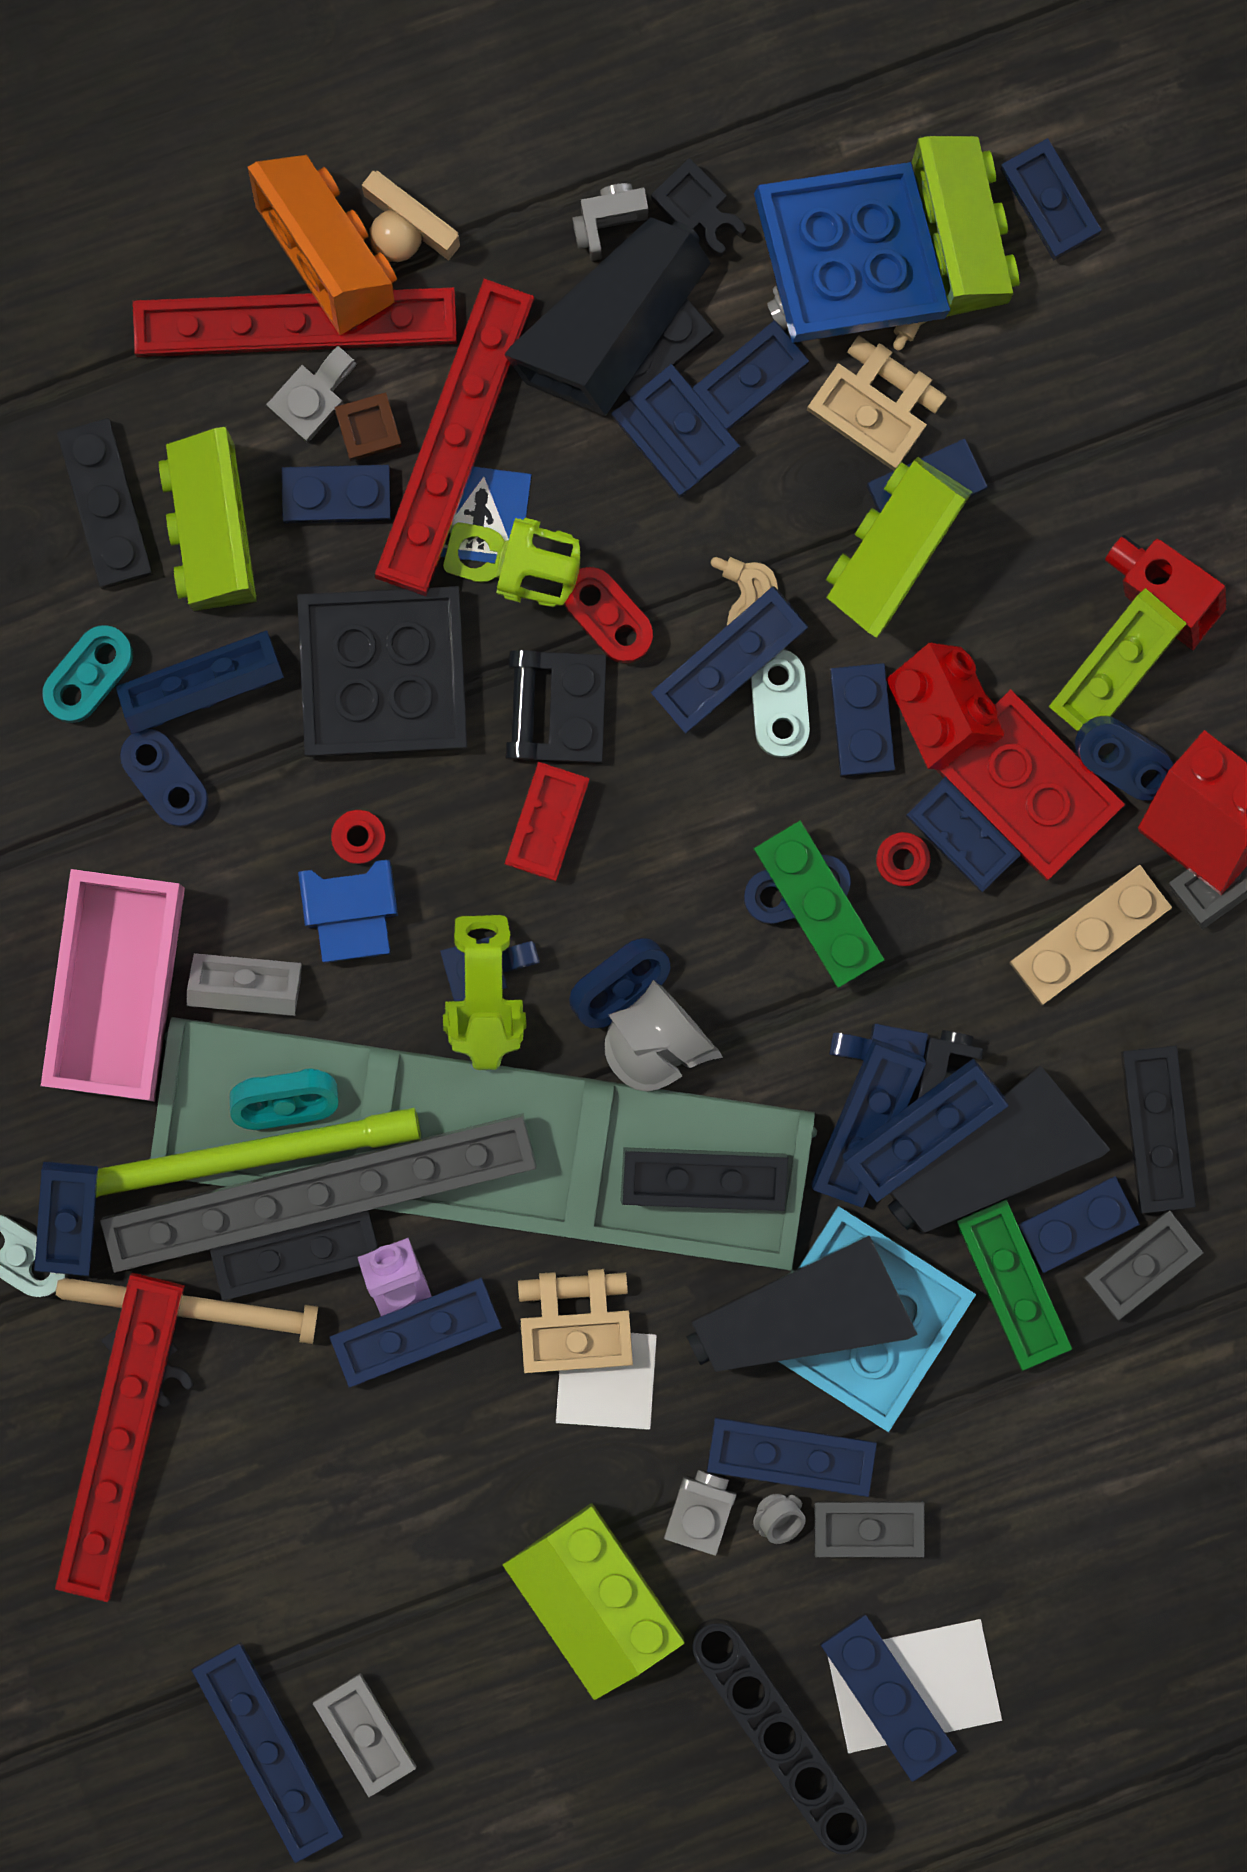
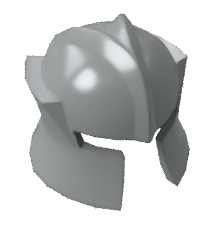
M654 980L646 992L630 1007L608 1014L612 1019V1023L608 1028L605 1038L607 1062L622 1082L636 1090L653 1091L673 1083L682 1077L681 1072L677 1068L681 1064L692 1068L709 1060L723 1058L720 1051L705 1036L693 1019Z

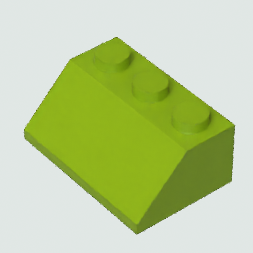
M927 136L918 138L912 165L950 308L947 316L1008 304L1013 295L1012 287L1019 286L1020 282L1014 255L1005 256L1000 235L1008 234V226L1002 202L993 204L989 183L996 182V172L990 150L982 152L979 138L974 136Z
M214 428L166 444L168 459L159 461V472L163 492H173L175 512L167 513L166 520L171 546L180 545L183 565L174 567L178 598H188V605L193 611L257 602L235 444L227 428Z
M919 457L913 461L910 467L900 462L884 487L885 491L892 494L881 513L871 508L855 533V536L863 540L855 554L850 558L843 553L826 578L827 582L834 585L826 598L876 638L886 628L972 494V491Z
M593 1503L502 1564L594 1700L640 1675L685 1644L683 1635Z

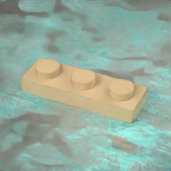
M1138 865L1009 963L1040 1005H1043L1169 911L1172 906L1141 865Z

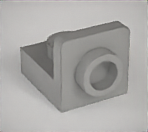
M701 1470L697 1471L695 1479L683 1476L664 1539L716 1556L731 1507L734 1505L736 1492L726 1489L729 1480Z

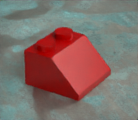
M1204 730L1169 769L1138 826V831L1220 895L1229 888L1247 867V762Z

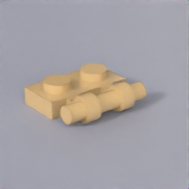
M859 335L847 353L863 363L862 368L855 375L838 363L808 405L807 411L895 471L927 425L910 413L911 410L919 402L935 414L947 396L931 386L932 379L924 373L918 371L917 374H914L891 358L893 352L880 343L875 347ZM878 375L903 391L896 403L871 386V383Z
M604 1269L588 1270V1275L557 1278L556 1272L539 1273V1279L518 1280L519 1302L541 1300L542 1317L520 1319L524 1373L633 1365L629 1310L607 1312L606 1296L628 1294L626 1272L605 1274ZM590 1297L591 1313L559 1315L558 1299Z

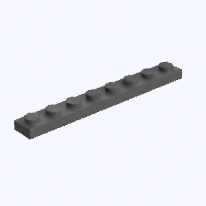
M523 1113L421 1138V1140L405 1142L105 1216L100 1222L115 1273L534 1170L537 1164Z

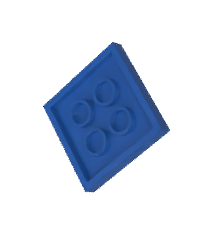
M911 162L757 186L754 197L792 343L946 318L950 308Z

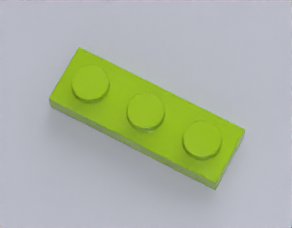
M1145 588L1136 596L1049 707L1077 731L1092 718L1099 716L1112 717L1187 623Z

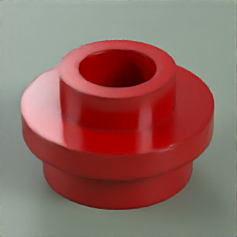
M352 810L340 816L335 822L331 833L332 845L336 853L343 860L353 864H364L374 860L383 850L386 839L381 821L374 814L364 810ZM354 827H363L368 831V840L362 846H353L348 841V834Z
M905 832L896 833L886 838L880 845L876 855V865L880 875L887 882L895 886L907 887L918 883L926 875L930 866V853L927 845L918 836ZM899 850L908 851L913 857L912 866L907 870L896 868L893 863L895 852Z

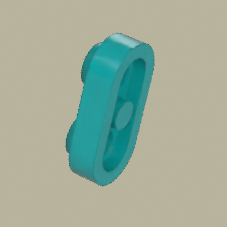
M102 625L88 630L47 678L43 687V701L47 710L57 719L67 723H76L88 718L129 670L133 660V649L128 638L119 629L112 626ZM105 645L113 646L116 650L115 659L109 664H101L97 660L98 650ZM69 687H78L81 690L80 701L73 706L64 704L62 699L64 691Z
M304 1069L299 1072L262 1078L252 1077L237 1084L229 1094L230 1116L236 1125L250 1130H261L321 1120L332 1115L338 1107L337 1082L330 1074L317 1069Z

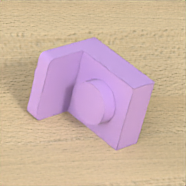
M409 1238L390 1245L381 1246L375 1251L357 1257L368 1292L374 1298L381 1316L432 1297Z

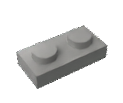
M194 953L187 987V1006L295 1016L301 982V963Z
M361 1673L313 1702L314 1707L368 1797L416 1769L417 1766Z

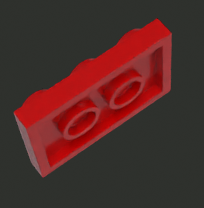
M1010 689L995 704L998 712L997 719L1003 729L1004 736L997 742L978 740L944 769L937 770V772L943 778L946 777L1021 853V856L1044 880L1048 881L1125 804Z

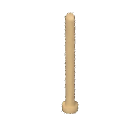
M63 1278L57 1282L56 1296L62 1300L122 1308L127 1287ZM183 1295L178 1316L300 1334L299 1342L313 1344L318 1306L305 1305L304 1313Z

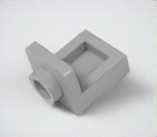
M630 183L615 184L602 188L600 190L601 196L581 199L582 215L572 217L578 249L588 247L591 261L601 260V246L597 229L648 220V204L644 188L633 190Z

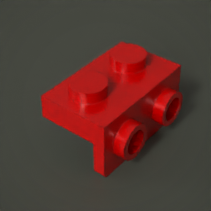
M928 643L886 678L928 769H944L978 740L997 742L1004 736L1003 729L997 719V709L991 699L986 696L976 675V665L973 659L962 647Z

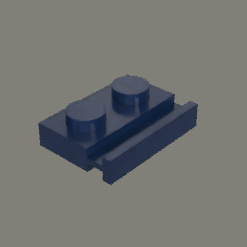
M672 364L631 396L626 403L611 413V417L679 499L740 449V445Z

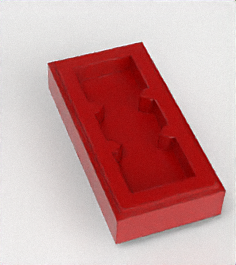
M538 762L505 861L506 866L556 882L590 778Z

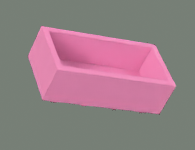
M71 869L41 1086L156 1101L185 887L181 884Z

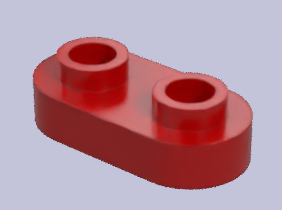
M595 567L579 569L576 585L564 603L567 611L609 658L619 663H632L640 660L647 654L652 644L653 630L649 619L608 573ZM593 587L600 592L601 598L597 604L587 606L582 603L580 594L585 588ZM623 627H629L636 633L635 642L629 646L620 645L615 638L617 631Z

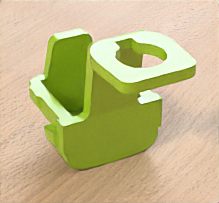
M515 518L510 538L507 541H504L503 537L491 528L458 522L452 528L443 566L447 573L474 582H488L495 577L499 578L496 593L497 595L504 596L507 600L520 602L521 598L537 601L539 605L563 606L572 593L579 574V540L573 538L571 534L559 530L553 532L539 528L541 522L529 518H524L523 520ZM533 536L573 546L571 556L536 548L533 545ZM471 537L483 539L488 544L490 551L497 552L495 564L486 562L479 568L465 566L458 556L461 543ZM530 575L563 583L561 596L559 598L520 587L522 580L525 576Z
M502 915L460 916L455 919L454 943L458 950L465 953V999L463 1001L445 1002L443 1031L448 1036L452 1050L468 1055L472 1060L474 1069L496 1070L500 1067L501 1059L505 1054L520 1049L524 1029H526V1013L523 1012L522 1000H505L502 997V951L506 950L510 945L507 917ZM480 928L490 929L497 933L494 937L489 938V943L477 944L476 939L467 935L470 931Z

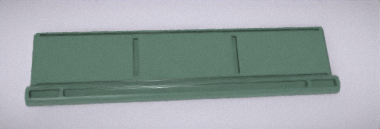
M177 1017L171 1018L168 1032L164 1034L166 1049L150 1159L359 1121L371 1115L414 1107L419 1119L421 1138L524 1113L537 1164L536 1169L375 1209L792 1271L811 1140L817 1135V1129L813 1127L815 1112L663 1089L646 1092L636 1090L623 1083L501 1065L496 1070H476L473 1068L472 1061ZM304 1069H317L330 1074L337 1082L338 1107L327 1118L261 1130L242 1128L231 1119L229 1094L233 1087L246 1079L299 1072ZM393 1145L377 1148L362 1147L183 1181L227 1187ZM623 1147L786 1154L788 1156L785 1211L622 1205L620 1198Z

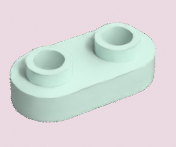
M783 650L751 678L756 740L764 752L776 758H788L800 752L808 740L810 731L804 666L795 654ZM776 666L785 668L789 675L788 681L783 685L771 683L768 678V672L771 668ZM786 720L791 723L793 733L789 738L780 739L774 735L772 726L776 721Z
M0 1214V1232L5 1238L4 1246L0 1250V1278L23 1293L33 1297H43L55 1293L58 1280L67 1278L68 1274L50 1272V1275L44 1280L35 1278L32 1274V1265L35 1262L37 1234L11 1218Z

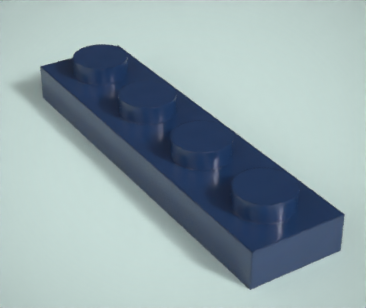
M239 1642L192 1668L197 1682L294 1863L341 1839L344 1833L243 1644Z

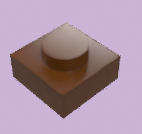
M386 392L334 407L350 462L402 447Z

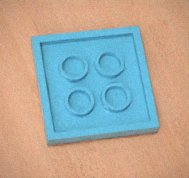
M837 1206L799 1268L863 1236L869 1235L918 1335L907 1340L778 1362L889 1432L976 1294Z

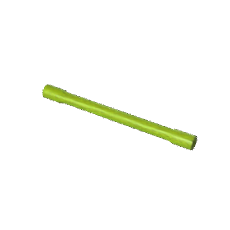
M415 1107L371 1115L359 1121L99 1168L96 1198L102 1195L362 1147L377 1148L421 1140L417 1111Z

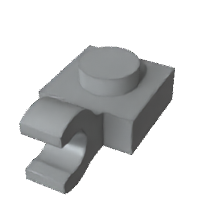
M337 346L324 360L315 375L301 365L266 405L305 441L309 442L336 412L334 407L343 405V401L333 391L357 364L354 362V359Z

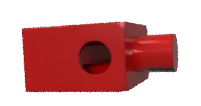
M1123 535L1114 544L1105 558L1107 563L1125 575L1123 580L1124 593L1131 602L1146 588L1187 623L1176 638L1191 650L1197 647L1226 610L1225 585L1159 539L1154 540L1148 549L1144 550L1126 535ZM1156 578H1165L1168 580L1167 582L1159 585L1151 583V581Z

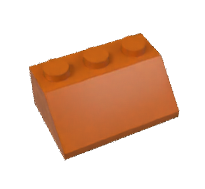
M307 155L257 161L248 166L256 209L339 335L395 303L392 283L397 280V277L390 263L381 252L375 256L372 254L364 242L369 236L362 221L354 210H350L347 213L344 212L336 200V197L340 195L338 186L325 167L317 170Z

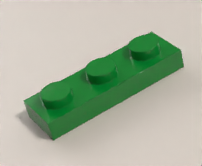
M801 820L753 849L837 988L884 961L883 956Z
M1007 1199L957 1220L956 1224L1020 1370L1024 1371L1072 1350Z

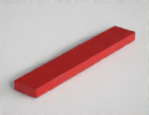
M487 279L483 280L377 566L375 579L426 596L511 363L504 354L522 336L534 303L533 295Z
M455 288L393 290L395 303L342 335H339L312 293L133 301L134 351L136 357L321 350L335 349L337 346L345 349L457 344Z
M133 1272L129 1276L55 1590L108 1602L111 1598L185 1285Z

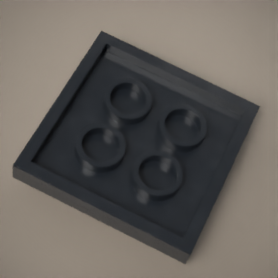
M459 586L429 588L426 596L407 589L297 594L304 748L306 757L467 749Z

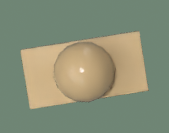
M372 171L363 182L364 197L384 211L374 219L369 229V241L376 254L381 252L389 262H401L409 259L417 252L422 240L448 261L460 247L459 235L456 230L380 172Z

